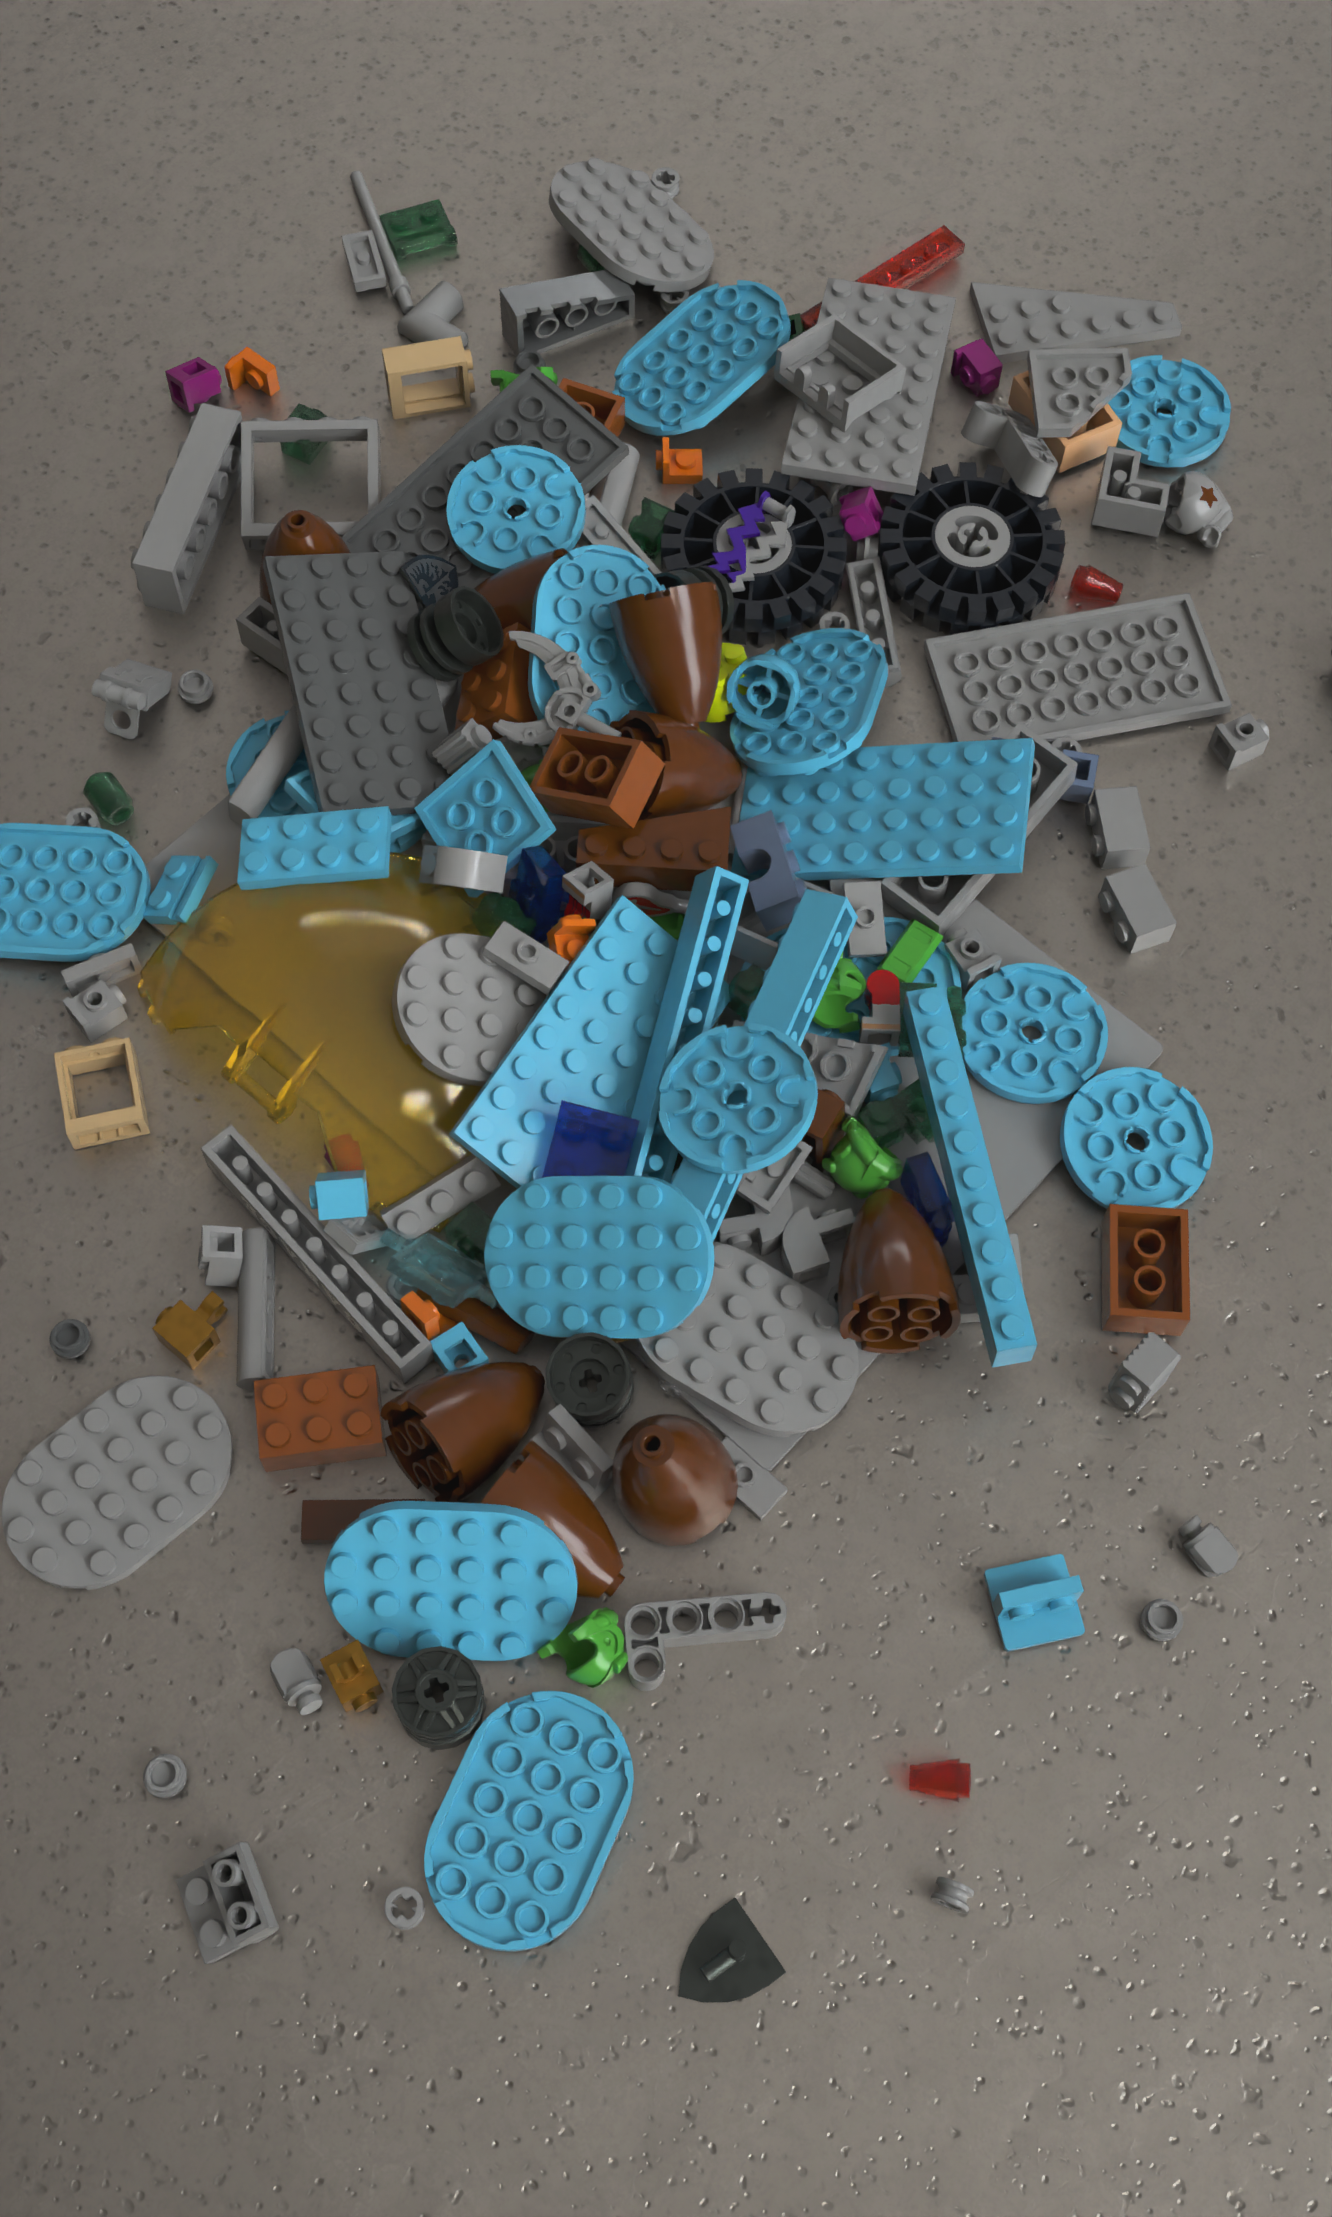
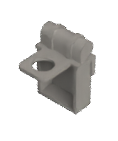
M126 659L115 668L108 667L101 672L100 679H96L93 683L92 695L106 702L105 729L112 734L134 739L138 734L140 710L147 712L152 705L170 692L172 673L130 659ZM116 710H122L129 715L131 721L129 728L123 729L115 724L113 714Z

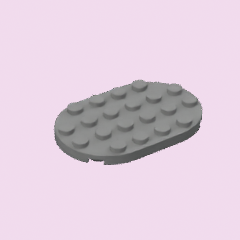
M590 158L588 161L567 164L555 174L548 199L554 217L613 275L632 285H635L636 281L647 286L654 285L653 291L659 292L690 290L700 285L708 277L714 260V249L707 231L702 229L665 191L656 188L649 179L648 174L640 170L634 171L621 165L604 162L599 158Z
M465 933L447 934L436 937L420 946L401 967L392 993L393 1017L402 1041L405 1045L409 1044L414 1052L423 1060L421 1064L428 1070L456 1083L483 1087L548 995L482 955L484 947L491 937Z
M713 1242L714 1270L710 1287L704 1300L683 1321L684 1323L677 1328L657 1336L636 1339L640 1354L647 1364L670 1384L752 1431L769 1436L790 1437L791 1434L809 1430L815 1431L821 1428L842 1410L855 1388L859 1370L856 1341L851 1338L843 1339L839 1327V1314L824 1297L739 1248Z
M145 1376L131 1379L116 1385L99 1396L32 1449L22 1459L9 1479L2 1502V1526L6 1541L16 1559L28 1572L39 1580L62 1589L63 1587L72 1589L86 1588L87 1590L98 1589L114 1584L132 1574L209 1511L223 1493L230 1477L229 1471L234 1447L229 1425L221 1409L199 1387L182 1379L169 1376Z

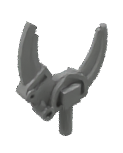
M509 631L511 641H516L519 648L533 653L545 663L544 668L553 682L557 681L559 690L555 691L548 700L544 719L526 723L509 722L500 719L492 727L503 737L507 736V739L514 743H522L523 746L535 748L537 745L540 747L550 746L559 727L578 730L580 726L589 732L621 737V732L587 714L592 702L599 700L601 697V691L592 681L589 674H585L581 667L582 660L576 652H567L550 639L532 632Z

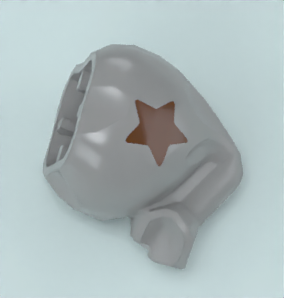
M1187 471L1170 484L1167 508L1163 520L1171 530L1186 535L1196 532L1198 539L1204 546L1216 549L1222 536L1221 533L1233 520V512L1220 489L1210 478L1197 471Z

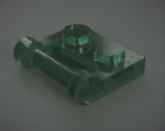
M440 199L379 215L396 261L406 259V255L442 245H447V247L458 245L456 231L453 225L450 224Z

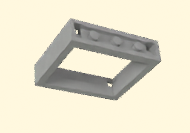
M357 416L353 419L337 420L334 417H322L319 420H303L297 417H290L283 421H270L265 418L241 421V538L245 549L264 550L268 537L277 524L254 523V443L367 441L369 513L381 502V434L378 419ZM359 521L327 523L342 537Z

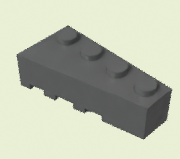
M607 269L499 288L502 335L516 358L524 350H535L541 354L635 318L634 292L626 281L613 275Z

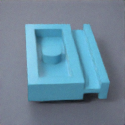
M172 855L164 867V872L157 886L149 897L148 905L143 914L144 919L150 924L177 925L178 922H182L184 925H189L219 864L211 856L201 859L199 856Z

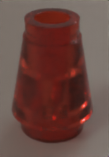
M1089 564L1086 567L1078 565L1069 591L1076 593V597L1117 603L1122 593L1123 583L1117 582V580Z
M960 1758L921 1763L919 1765L910 1764L909 1789L910 1791H918L919 1793L959 1802L960 1798H970L971 1763H960Z

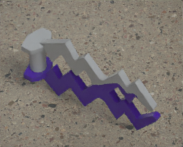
M766 490L760 496L758 503L738 508V513L744 526L726 529L733 550L712 553L716 564L709 565L708 567L717 569L721 574H727V578L731 581L729 586L732 593L745 591L743 581H755L750 562L771 558L770 548H785L787 530L794 522L796 513L794 506L789 505L786 507L772 499ZM766 511L782 520L770 522L775 535L759 537L760 531L756 522H765L763 514ZM756 537L759 549H746L743 539ZM738 563L741 571L730 573L729 564Z

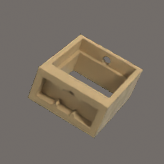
M461 336L382 349L387 394L393 420L471 407L470 393L475 392L473 374L468 372V370H473V361L470 349L464 350ZM451 367H455L456 378L402 386L401 376Z
M113 1037L99 1044L90 1046L75 1045L66 1048L64 1051L54 1053L66 1135L74 1150L150 1134L137 1054L130 1037L123 1039ZM126 1065L133 1106L79 1117L73 1076Z

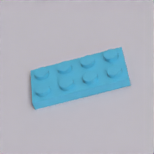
M388 806L242 819L237 883L241 890L389 878L392 818Z

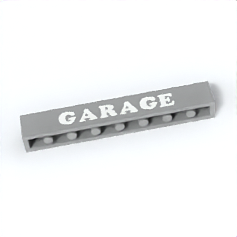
M232 1124L201 1147L207 1166L259 1224L268 1231L277 1244L404 1384L435 1359L432 1343L360 1264L323 1230L325 1226Z

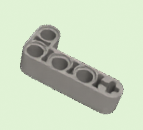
M975 401L961 431L962 436L978 445L995 449L1016 486L1029 495L1043 497L1055 474L1058 462L1044 440L1037 438L1036 428L1031 420L1019 412L984 401Z
M761 1592L648 1602L632 1606L627 1611L624 1620L629 1681L635 1688L641 1691H651L660 1686L665 1675L666 1661L664 1648L775 1637L781 1632L787 1614L785 1602L775 1593ZM762 1608H769L770 1614L774 1615L772 1623H765L764 1616H760ZM744 1609H749V1613H748V1617H750L749 1626H744V1620H745V1610H744ZM720 1611H730L736 1616L737 1623L732 1627L724 1628L716 1623L714 1617ZM681 1614H687L695 1620L696 1625L689 1631H680L673 1625L674 1618ZM647 1618L654 1624V1629L647 1635H639L632 1630L631 1625L636 1619ZM644 1659L654 1661L658 1666L657 1673L651 1677L638 1675L635 1671V1666L639 1661Z

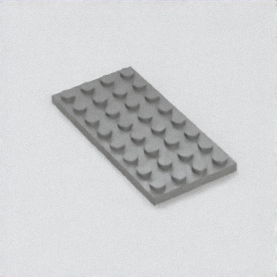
M828 277L817 324L835 314L894 359L898 360L906 367L901 394H894L855 419L845 433L798 397L782 461L781 474L864 488L871 486L872 489L915 496L956 297ZM829 350L807 362L812 371L811 382L819 388L827 382L832 383L836 389L835 400L841 405L844 404L846 398L871 383V381Z
M1190 593L925 639L924 650L954 742L991 740L992 737L1005 739L1019 722L1050 744L1056 739L1065 737L1079 741L1227 714L1232 707Z

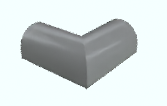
M441 281L398 322V332L415 343L461 336L463 347L468 344L467 333L449 323L464 308L463 299L459 291L449 282Z

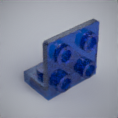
M562 1100L542 1178L551 1176H625L640 1120Z

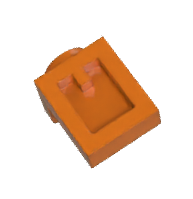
M249 347L244 348L239 354L233 356L224 367L228 387L234 391L246 381L254 389H260L270 397L280 390L276 366Z
M662 437V450H656V470H662L663 484H696L702 481V449H669V437Z
M567 915L560 918L559 922L547 932L549 949L570 961L569 966L588 940V934L596 928L595 919H582L580 915Z
M413 1290L400 1299L402 1312L429 1341H432L458 1324L439 1313L430 1300L426 1299L423 1301Z

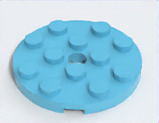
M1151 355L1133 359L1130 361L1132 370L1130 383L1108 402L1123 423L1116 447L1141 452V463L1165 468L1185 467L1197 463L1215 452L1225 439L1230 425L1231 412L1229 396L1220 381L1202 366L1183 358L1181 363L1162 360L1163 355ZM1157 409H1169L1172 412V416L1171 414H1163L1161 412L1157 414Z
M510 445L492 449L491 454L478 461H470L455 478L447 498V520L451 536L457 548L474 565L494 574L517 562L561 548H564L567 552L573 550L581 537L585 525L586 507L583 489L570 471V467L556 455L533 446ZM513 505H521L526 509L522 515L515 516L514 519L507 513L508 509Z
M1016 963L1000 967L998 972L984 979L981 978L971 987L961 1004L957 1018L956 1034L965 1066L974 1078L988 1090L1001 1097L1020 1103H1051L1077 1093L1097 1073L1108 1043V1026L1101 1005H1097L1086 991L1087 986L1073 975L1045 964ZM1027 1026L1036 1027L1042 1036L1030 1042L1029 1038L1025 1037L1022 1033V1029Z
M749 1022V1026L727 1028L726 1025H721L707 1030L689 1041L671 1060L664 1072L659 1087L661 1094L660 1111H658L662 1128L676 1151L690 1163L714 1173H749L779 1161L793 1150L807 1133L817 1107L818 1090L816 1077L804 1051L791 1037L782 1031L767 1025ZM743 1090L747 1092L745 1104L731 1105L727 1103L728 1097L734 1091Z
M1122 1067L1105 1071L1085 1083L1073 1096L1064 1112L1060 1127V1148L1066 1168L1078 1187L1090 1199L1108 1209L1109 1204L1176 1208L1198 1190L1206 1172L1210 1168L1213 1155V1140L1210 1125L1202 1107L1183 1086L1179 1088L1171 1081L1161 1077L1163 1074L1140 1067ZM1128 1134H1139L1145 1141V1148L1140 1151L1126 1143Z

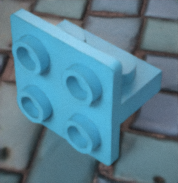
M1062 1554L991 1568L985 1571L984 1578L1005 1651L1010 1652L1084 1634L1085 1627L1077 1600L1084 1592L1079 1575L1069 1576L1065 1558Z

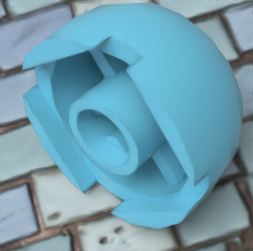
M759 654L747 658L735 668L727 682L726 697L728 703H732L733 708L737 712L735 715L740 721L753 728L769 729L784 722L793 713L800 698V682L796 671L787 661L776 655ZM738 684L748 687L746 695L738 692Z

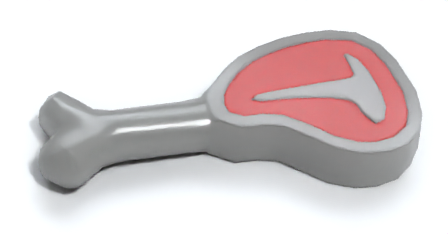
M630 882L622 884L615 889L612 894L611 904L623 895L648 917L671 913L685 914L689 900L676 898L672 894L660 892L654 886L647 883Z

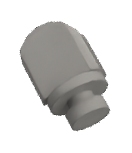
M1195 1515L1178 1529L1182 1536L1187 1535L1189 1537L1182 1545L1186 1549V1554L1207 1577H1217L1232 1570L1238 1559V1553L1220 1529L1211 1522L1201 1527L1200 1523L1202 1520Z
M289 1648L278 1653L270 1664V1671L282 1698L289 1706H296L301 1715L314 1712L323 1703L318 1694L322 1689V1685L310 1659L297 1648Z

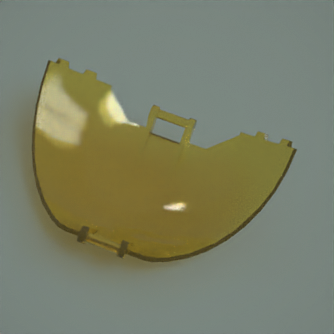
M390 852L389 878L294 884L253 890H241L238 883L233 884L215 894L194 910L186 923L180 922L159 944L140 971L141 980L137 986L139 996H148L151 1006L147 1014L153 1025H158L162 1022L169 1034H175L176 1030L218 1026L237 1045L222 1069L221 1076L230 1084L236 1083L268 1111V1118L275 1124H280L291 1116L297 1106L298 1099L316 1111L334 1172L366 1171L369 1210L374 1211L380 1205L386 1208L472 1154L453 1139L449 1133L482 1088L481 1086L456 1083L436 1075L421 1064L423 1060L414 1052L409 1044H404L396 1028L392 1011V993L398 972L406 960L420 946L436 937L454 933H465L492 938L504 921L515 927L519 920V916L511 909L505 910L484 892L477 898L469 897L464 888L419 882L422 857ZM257 1055L287 1080L276 1098L247 1073ZM449 1218L434 1226L431 1230L441 1233Z

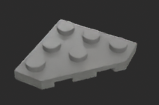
M1128 348L1029 349L1027 364L1037 438L1071 437L1130 383L1132 376Z

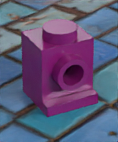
M981 338L954 350L950 373L953 377L959 375L962 383L969 387L974 395L978 397L983 394H989L999 387L1003 364Z
M200 357L165 371L172 402L189 413L195 411L194 404L204 403L210 397L221 393L220 385L222 379L218 369Z
M871 486L839 498L842 505L839 516L844 525V531L851 535L853 541L879 532L883 511Z

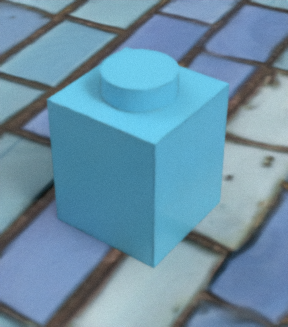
M365 1169L318 1173L315 1185L309 1186L311 1209H318L319 1220L367 1216L369 1201Z

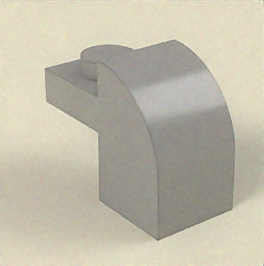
M424 845L419 882L503 893L508 856L454 847Z
M789 1185L769 1215L748 1201L750 1215L723 1219L716 1235L717 1241L741 1250L757 1242L760 1256L767 1255L778 1249L782 1244L784 1228L793 1215V1200Z
M807 1206L797 1211L788 1220L784 1228L780 1251L781 1263L788 1277L803 1284L828 1275L831 1261L824 1245L848 1237L855 1220L851 1208L842 1211L829 1209L819 1214L817 1219H813Z

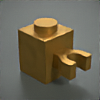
M213 1291L205 1297L196 1311H193L180 1299L173 1307L169 1306L159 1314L155 1322L156 1325L152 1329L159 1342L194 1370L221 1342L215 1328L211 1325L218 1321L228 1309L223 1305L225 1303L224 1300Z
M358 1639L320 1659L346 1712L352 1709L355 1712H361L371 1707L378 1701L377 1696L384 1692Z

